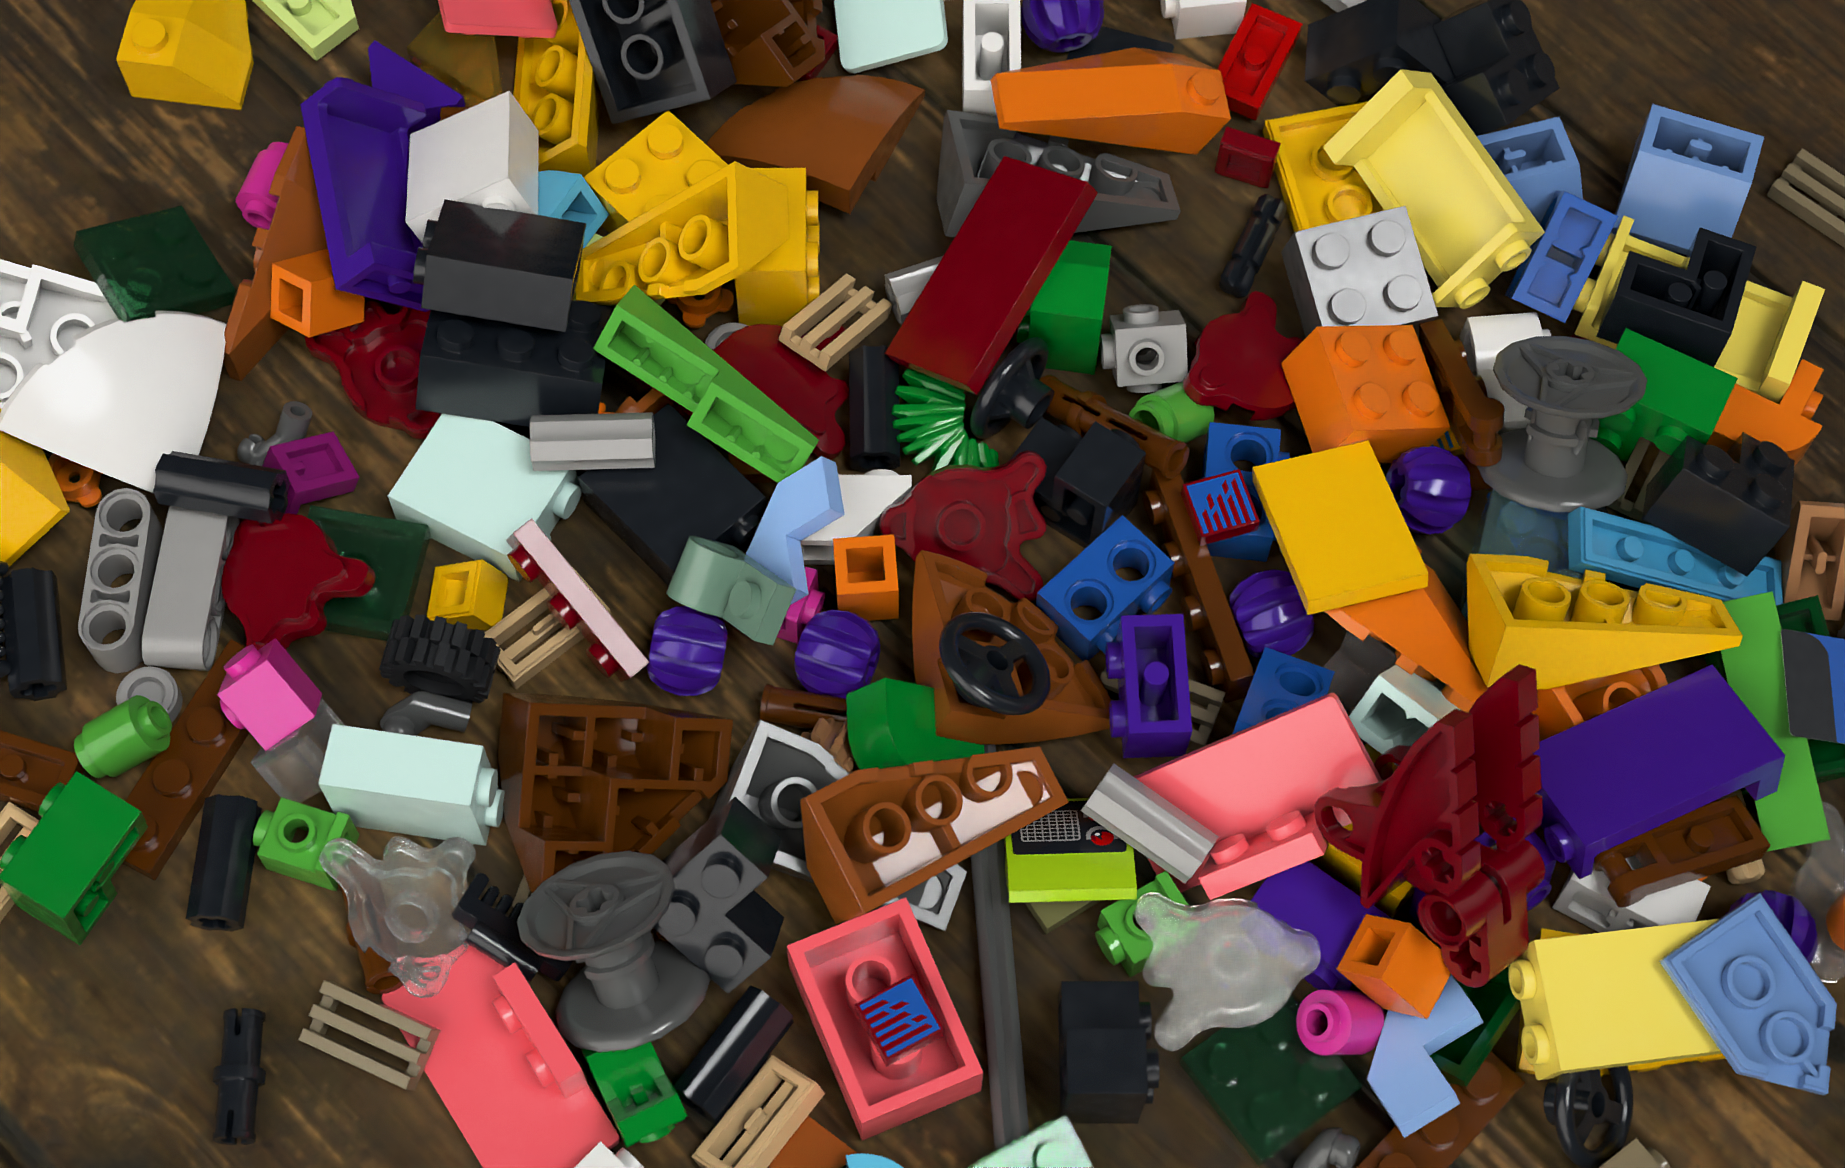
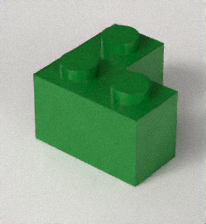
M1070 240L1019 324L1017 343L1032 337L1042 338L1047 343L1049 356L1046 369L1095 375L1112 246Z
M1626 328L1615 350L1622 352L1640 366L1647 379L1644 396L1626 412L1599 418L1600 425L1597 438H1589L1600 442L1616 454L1620 460L1625 462L1628 461L1640 437L1653 442L1659 450L1668 455H1672L1687 435L1706 445L1738 378Z
M76 771L66 785L59 782L46 795L38 812L42 818L29 836H18L7 848L0 861V868L3 870L0 874V882L17 907L76 944L81 945L118 894L110 879L147 830L148 825L142 811Z

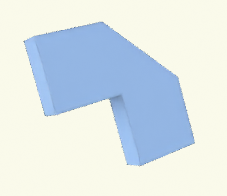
M821 456L778 482L746 552V555L796 588L791 604L809 595L801 541L845 515L836 462Z
M1452 974L1428 1019L1390 1010L1387 1011L1367 1077L1375 1095L1404 1138L1460 1104L1454 1090L1430 1055L1481 1025L1483 1021L1479 1012Z

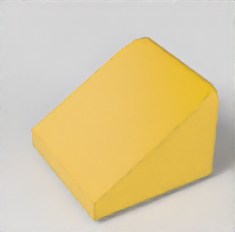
M483 559L436 566L427 617L430 620H435L436 616L446 618V623L453 625L458 621L467 624V629L489 630L501 621L503 617L508 587L507 575Z

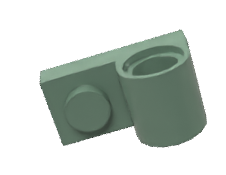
M689 536L666 594L689 608L723 618L753 641L773 646L796 588L734 546L702 537Z

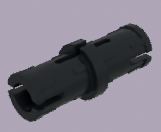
M236 1008L223 1012L224 1030L221 1065L216 1066L213 1070V1083L219 1086L215 1132L213 1133V1141L216 1143L237 1145V1138H241L242 1145L256 1142L255 1122L258 1087L264 1086L266 1079V1070L260 1067L263 1022H265L266 1017L263 1011L242 1008V1016H238Z

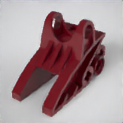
M1518 664L1492 684L1477 698L1468 712L1455 708L1432 725L1412 746L1397 745L1381 754L1374 762V766L1382 781L1365 786L1332 789L1318 798L1314 807L1316 824L1325 839L1340 851L1362 861L1360 895L1362 906L1367 909L1372 907L1405 881L1427 894L1418 904L1417 913L1420 924L1425 933L1434 942L1441 945L1443 961L1449 972L1459 982L1474 988L1484 986L1528 949L1527 894L1539 886L1545 877V865L1540 853L1525 839L1542 823L1543 806L1542 796L1535 794L1542 789L1540 756L1533 754L1540 749L1538 715L1531 713L1538 708L1536 669ZM1393 763L1398 764V767L1395 771H1393ZM1333 807L1343 809L1347 813L1352 823V831L1347 830L1337 821ZM1479 822L1484 831L1492 839L1496 840V843L1491 847L1473 840L1480 835Z

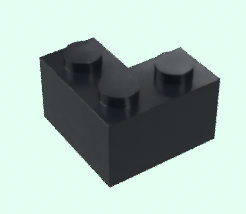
M1366 0L1308 25L1305 82L1338 107L1356 102L1362 97L1379 91L1400 69L1432 73L1440 86L1455 78V74L1432 26L1441 19L1417 0Z
M1478 0L1456 10L1432 25L1455 74V78L1441 87L1476 136L1508 125L1560 89L1555 79L1554 65L1550 57L1543 52L1531 26L1530 12L1521 0Z
M1700 227L1680 268L1629 251L1609 294L1596 337L1618 344L1627 328L1714 367L1732 334L1757 246Z
M1041 417L1010 458L1011 460L1020 452L1030 450L1037 452L1044 459L1047 466L1046 475L1034 492V504L1044 518L1046 525L1083 548H1087L1122 515L1127 518L1137 504L1147 452L1140 449L1136 440L1126 432L1119 429L1109 430L1096 421L1082 438L1074 429L1062 424L1055 426Z
M1742 432L1727 452L1714 445H1704L1687 435L1648 483L1642 519L1748 577L1790 528L1795 460L1789 458L1785 451L1776 444L1768 441L1760 442Z
M736 797L662 860V862L670 867L675 890L668 911L653 927L699 969L708 973L709 977L727 994L772 957L785 918L754 890L768 878L781 838Z
M1061 981L1058 994L1060 1124H1138L1144 1104H1153L1154 1089L1159 1087L1158 1049H1147L1146 1040H1151L1152 1030L1150 1002H1139V981Z

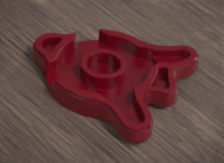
M1253 291L1243 302L1240 313L1222 315L1210 321L1194 342L1196 356L1192 360L1191 369L1183 381L1184 391L1193 402L1202 406H1216L1225 411L1234 403L1244 409L1255 411L1249 420L1256 421L1280 417L1288 410L1296 408L1281 363L1303 340L1298 337L1286 338L1275 329L1277 307L1271 297L1265 293Z
M369 301L364 304V322L313 337L305 336L308 352L313 357L330 364L338 372L348 400L354 410L366 420L379 426L403 430L416 439H426L442 413L415 409L420 354L430 310L424 312L403 306L398 313L387 314L381 304Z
M767 324L746 326L732 333L715 349H712L819 439L818 444L813 450L814 454L829 460L839 456L846 443L845 435L836 422L835 413L844 405L848 398L849 387L844 381L830 377L827 372L780 342L778 339L782 326ZM841 326L836 333L824 339L815 348L820 351L823 350L846 329Z
M1027 450L1020 452L1007 463L996 467L982 468L963 464L944 466L934 470L919 480L902 501L888 506L883 511L879 522L881 534H894L895 546L902 548L914 562L921 550L950 557L987 573L988 577L985 583L1000 586L1018 600L1026 598L1032 602L1037 599V592L1043 588V579L1039 572L1020 553V546L1026 540L1041 538L1046 531V522L1033 501L1034 492L1046 475L1047 466L1044 459L1037 452Z
M286 513L281 521L275 520L273 523L244 519L235 530L233 546L223 568L221 581L222 595L229 610L239 618L244 626L247 638L246 647L253 644L259 650L276 638L287 651V648L293 641L315 636L324 631L327 625V618L323 608L327 601L334 597L347 598L366 595L374 585L375 572L362 560L340 556L330 536L313 520L303 515Z

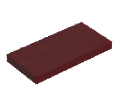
M1004 156L885 354L897 364L977 395L1098 192L1086 181Z

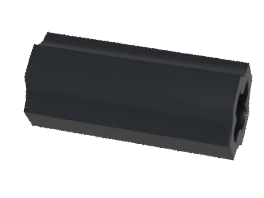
M863 345L849 352L850 467L863 473L876 469L893 470L900 467V442L896 438L900 434V430L893 428L892 424L894 420L899 419L892 415V406L899 404V396L895 394L896 387L899 386V364L895 363L885 354L888 346L885 345L878 347Z
M172 451L170 454L163 453L155 469L156 478L153 492L158 504L266 523H273L275 520L281 521L288 505L290 481L286 470Z
M33 567L12 570L4 578V584L0 587L5 594L2 604L5 607L3 619L6 622L4 626L6 659L12 665L11 671L8 674L9 692L14 698H24L33 701L56 698L58 693L67 690L57 577L52 570L44 571Z
M216 794L205 798L186 919L191 921L192 926L205 930H224L230 932L244 928L256 846L253 844V834L262 813V808L257 805L258 801L240 795L226 796Z
M750 985L673 1086L680 1100L705 1120L717 1125L794 1023L792 1020L793 1015L781 1003L771 998L763 990Z

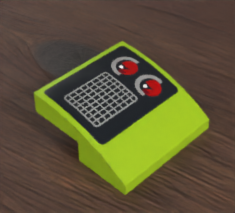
M1089 798L1067 799L1069 803L1004 838L1005 875L1009 903L1137 899L1133 847L1081 811Z

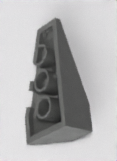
M946 110L943 119L936 197L945 236H956L1004 156L1086 181L1098 192L1074 233L1177 220L1181 210L1170 175L1108 153L1100 154L1096 159L1081 155L1067 148L1069 140L1058 136H1050L1048 143L1019 134L1016 131L999 129L996 116Z
M759 720L731 767L727 782L719 791L709 819L736 797L781 838L771 869L815 884L806 864L800 799L845 777L849 773L833 760L834 757L818 743ZM956 864L882 904L878 908L906 897L917 922L946 931L967 872Z

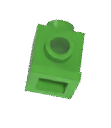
M281 797L275 812L265 810L259 817L253 834V844L260 847L257 855L266 870L337 891V879L345 871L360 834L348 814L337 812V814L330 813ZM297 828L309 832L303 841L292 843Z
M1164 871L1155 876L1154 881L1137 890V899L1118 900L1101 910L1097 923L1100 930L1095 932V937L1108 961L1114 966L1121 962L1131 978L1193 942L1200 922L1168 872ZM1142 913H1146L1150 916L1155 927L1147 931L1141 930L1135 926L1133 919Z

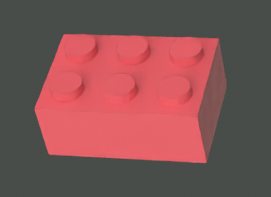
M906 897L787 945L790 971L862 1141L981 1091L982 1068ZM913 974L945 1029L943 1037L886 1067L855 1011V1004Z

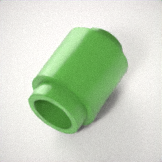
M1178 382L1140 398L1135 407L1130 411L1129 416L1140 420L1175 440L1187 443L1207 434L1209 422H1214V407L1202 406L1193 402L1185 393L1183 382Z
M135 695L84 725L82 733L77 735L74 740L76 756L90 775L96 778H104L107 775L118 777L169 747L170 732L172 730L171 720L166 710L158 702L150 701L141 695Z

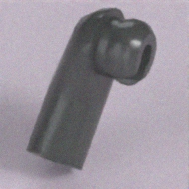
M287 402L283 406L276 433L265 441L262 436L251 434L249 439L244 438L237 449L239 461L262 466L270 446L306 438L313 413L311 408L301 402Z
M417 691L387 709L380 721L381 731L416 736L430 725H435L464 733L469 721L472 703L427 691Z
M1325 1128L1301 1153L1293 1168H1329L1331 1164L1337 1168H1352L1359 1154L1360 1142L1355 1136L1343 1134L1342 1128Z

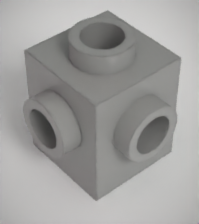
M1140 304L1125 307L1121 315H1109L1110 334H1100L1101 363L1103 369H1112L1118 387L1127 386V390L1134 393H1149L1160 390L1162 383L1184 381L1188 374L1186 323L1179 310L1159 312L1158 307L1155 305Z

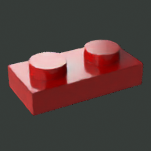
M1254 3L1250 5L1217 68L1221 71L1229 110L1255 121L1257 120L1300 37L1303 23Z

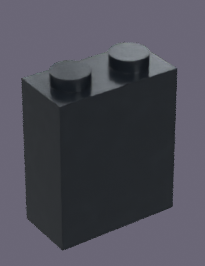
M445 199L438 221L427 220L423 248L419 247L416 255L413 283L424 285L421 308L566 332L580 273L586 223L511 210L485 208L482 205Z
M668 403L653 415L656 437L655 468L591 469L584 472L579 477L584 503L669 586L689 536L717 541L741 550L748 548L766 510V498L700 433L687 426L688 421Z

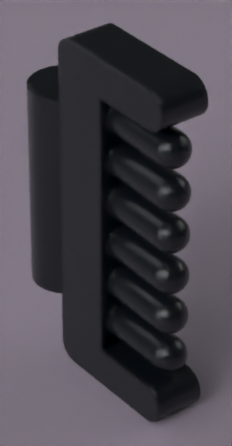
M484 873L476 874L452 912L455 920L472 929L465 942L505 967L516 963L525 979L529 982L532 981L538 971L554 981H560L573 961L542 957L524 944L521 940L517 924L524 903H517L509 916H505L513 903V897L509 894L503 895L496 907L492 908L500 894V890L496 886H490L483 898L479 900L478 898L488 884L489 878Z

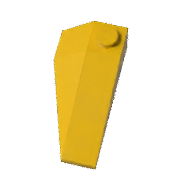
M135 0L128 16L116 58L131 96L242 110L254 65L253 51L249 38L247 21L249 17L246 0Z
M736 161L732 162L583 248L576 287V301L584 300L600 305L618 304L633 285H636L652 300L704 295L747 272L789 240L788 187Z
M1470 553L1466 563L1469 652L1487 688L1518 664L1536 669L1537 689L1547 690L1738 647L1743 638L1742 633L1721 599L1650 583L1642 585L1638 592L1628 590L1607 582L1605 573L1585 569L1582 579L1548 572L1549 561L1530 556Z

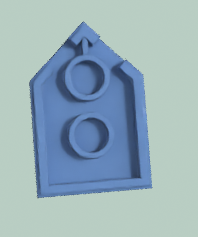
M1760 893L1727 913L1659 961L1736 1074L1820 1095L1828 1094L1831 1068L1826 1065L1830 1031L1835 1029L1837 1003Z

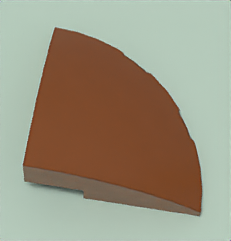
M867 75L817 77L799 81L788 87L778 88L774 92L740 109L715 132L706 145L728 165L736 161L749 168H806L807 190H818V201L851 214L870 180L876 182L924 99L925 89L893 79Z
M924 550L920 551L915 560L912 603L914 673L916 684L934 688L936 736L975 744H1014L1073 737L1110 729L1109 705L1111 699L1102 681L1088 660L1075 664L1064 649L1055 641L1058 625L1026 598L1011 603L998 593L985 586L988 577L987 573L944 555ZM984 612L1005 619L1023 631L1041 651L1049 668L1051 686L1044 704L1037 710L1025 715H1005L987 708L976 707L964 700L957 692L940 657L939 638L945 624L958 614ZM970 630L962 634L984 647L993 645L1000 648L1007 643L1001 638L984 631ZM1021 658L1014 663V669L1011 673L1020 696L1027 694L1032 686L1031 673L1027 664Z

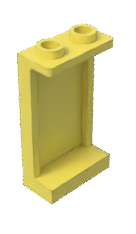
M1400 69L1323 146L1335 165L1355 167L1384 211L1406 206L1423 266L1438 287L1432 293L1436 307H1460L1461 309H1466L1480 302L1490 292L1489 284L1503 271H1509L1523 263L1532 252L1530 246L1545 233L1432 73Z
M1623 215L1616 233L1609 234L1595 262V265L1601 266L1597 279L1587 278L1572 308L1583 313L1574 334L1616 349L1618 344L1598 338L1596 335L1609 294L1629 251L1679 268L1685 259L1682 255L1630 236L1629 233L1635 219ZM1747 281L1732 334L1714 368L1737 377L1736 384L1779 404L1792 382L1825 289L1802 281L1792 298Z
M1719 919L1540 939L1528 943V949L1525 953L1510 964L1508 977L1511 991L1514 997L1520 1000L1525 1023L1522 1031V1048L1526 1060L1534 1067L1536 1079L1546 1080L1565 1073L1722 1054L1659 962L1664 956Z

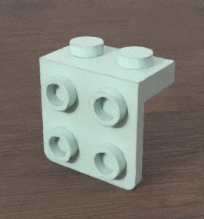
M834 0L841 65L849 73H859L942 50L947 45L948 34L943 0Z

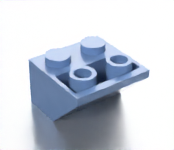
M1652 104L1635 143L1615 212L1618 218L1610 233H1616L1623 215L1635 219L1629 233L1630 236L1683 255L1687 254L1700 227L1732 238L1753 181L1764 136Z
M1560 117L1477 136L1539 224L1556 190L1566 191L1583 199L1580 164Z

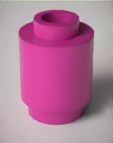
M272 142L266 150H262L257 154L236 197V204L242 211L243 218L257 228L260 227L267 230L270 228L279 197L270 195L269 190L274 174L288 146L287 143Z
M1317 990L1310 993L1299 1006L1296 1017L1297 1032L1305 1047L1315 1054L1362 1055L1370 1052L1377 1046L1386 1014L1383 1008L1362 991Z

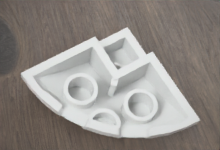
M0 259V409L3 408L17 385L36 364H50L60 354L75 344L73 336L115 318L124 322L141 319L146 311L149 298L32 264V268H28Z
M155 311V317L141 318L128 322L114 318L94 325L73 336L75 344L60 354L50 364L38 363L30 370L4 404L0 412V430L68 460L154 493L155 469L163 453L170 454L172 451L199 455L217 395L226 344L224 331L227 324L203 315L187 312Z

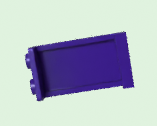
M336 77L326 82L321 89L300 104L336 290L427 312L430 309L421 308L424 285L413 283L417 251L419 247L423 248V244L406 223L410 146L407 133L412 126L426 117L425 106L423 103L401 97L396 93L376 89L349 78Z
M1712 664L1540 741V749L1533 753L1540 756L1542 789L1535 793L1542 796L1543 817L1540 826L1544 830L1547 846L1554 858L1560 863L1567 862L1575 875L1582 879L1592 874L1594 858L1599 853L1743 787L1746 788L1755 801L1777 792L1785 754Z

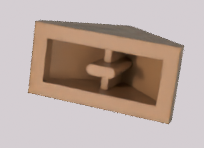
M1798 501L1791 510L1790 528L1775 544L1776 559L1781 560L1783 604L1818 595L1825 620L1841 621L1845 603V504Z

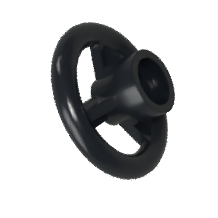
M1032 337L1021 342L1003 359L992 373L978 396L971 413L970 429L975 437L979 439L990 438L1006 427L1012 419L1024 428L1030 429L1047 411L1053 400L1054 390L1040 381L1049 356L1048 345L1042 338Z
M984 612L958 614L943 627L939 638L940 657L957 692L964 700L976 707L987 708L1005 715H1025L1037 710L1044 704L1051 686L1048 665L1035 643L1018 627L1005 619ZM970 630L984 631L1001 638L1007 643L1000 648L993 645L984 647L962 634ZM1021 658L1027 664L1032 677L1030 691L1022 696L1019 695L1011 676L1014 663Z
M1628 1066L1608 1068L1613 1084L1614 1101L1608 1098V1093L1602 1086L1600 1069L1561 1074L1550 1079L1547 1083L1543 1100L1546 1118L1550 1124L1556 1126L1560 1145L1567 1157L1581 1168L1601 1167L1622 1149L1626 1141L1633 1114V1087ZM1603 1121L1610 1123L1606 1137L1596 1149L1588 1150L1584 1147V1143L1595 1124H1601Z

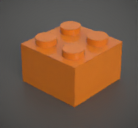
M1413 325L1317 326L1281 363L1312 453L1369 440L1378 462L1392 463L1402 453L1411 448L1430 447L1451 428Z

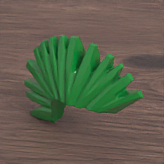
M906 369L902 377L910 386H897L895 394L908 404L892 406V415L899 418L894 420L892 424L893 428L906 431L896 437L898 442H911L903 448L905 455L918 453L911 462L918 466L935 456L932 471L948 466V464H968L982 468L999 466L998 452L989 448L983 441L977 443L975 438H968L963 422L965 410L964 390L918 371Z

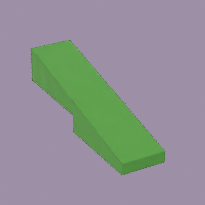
M633 285L614 308L593 348L595 351L693 412L686 424L687 426L775 482L782 481L804 467L819 439L636 285Z
M1773 591L1723 601V604L1743 635L1740 646L1721 650L1728 684L1785 754L1777 792L1755 801L1761 831L1771 845L1767 851L1830 840L1807 738L1792 736L1789 731L1781 642L1782 629Z

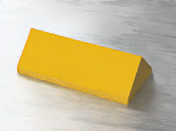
M551 0L558 25L556 36L554 38L518 37L513 96L539 131L538 172L556 170L581 174L585 177L596 168L601 91L569 0Z

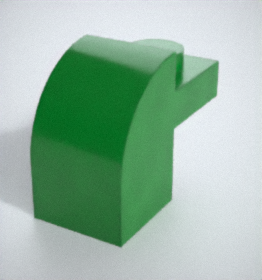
M883 678L846 694L848 740L852 755L859 769L889 768L909 765L914 762L943 761L985 753L984 745L936 736L934 688Z
M651 1042L632 1049L607 1052L580 1048L626 1148L638 1142L649 1143L666 1136L674 1129L675 1124L685 1120V1117H687L681 1100L666 1076Z

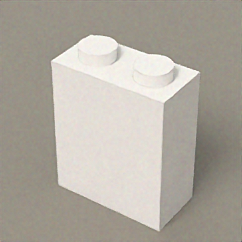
M510 90L410 134L406 223L422 244L427 220L438 221L445 199L482 205L485 208L538 215L539 131Z

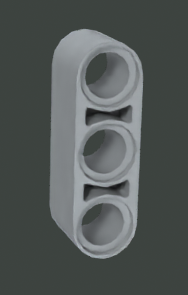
M129 488L114 490L99 502L95 514L78 622L79 635L97 664L104 670L113 673L128 672L143 661V628L164 532L147 498L139 491ZM133 519H141L136 528L125 532L119 531L126 522ZM123 574H133L132 579L127 584L121 587H111L112 582L117 577ZM113 630H125L123 636L118 641L112 644H101L103 638Z
M175 506L169 507L143 628L142 658L145 665L209 671L216 656L226 606L221 586L223 568L233 546L234 533L240 524L239 518Z

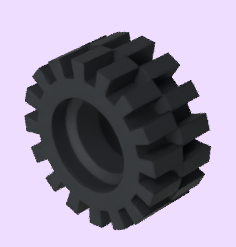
M416 614L415 619L404 615L400 617V620L395 619L392 622L379 670H381L380 674L383 678L390 679V684L395 687L405 686L404 691L410 694L417 691H427L473 703V701L482 703L485 698H488L501 650L499 646H496L497 642L493 638H484V632L478 629L467 630V624L458 621L455 625L446 623V618L437 616L435 620H430L426 615Z

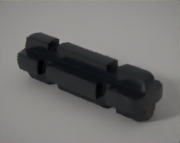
M1264 194L1258 198L1252 210L1253 214L1248 219L1233 249L1232 258L1227 262L1221 274L1219 287L1224 293L1232 294L1237 298H1243L1248 295L1254 282V277L1259 272L1274 241V235L1285 218L1287 205L1282 199L1274 198L1270 194Z

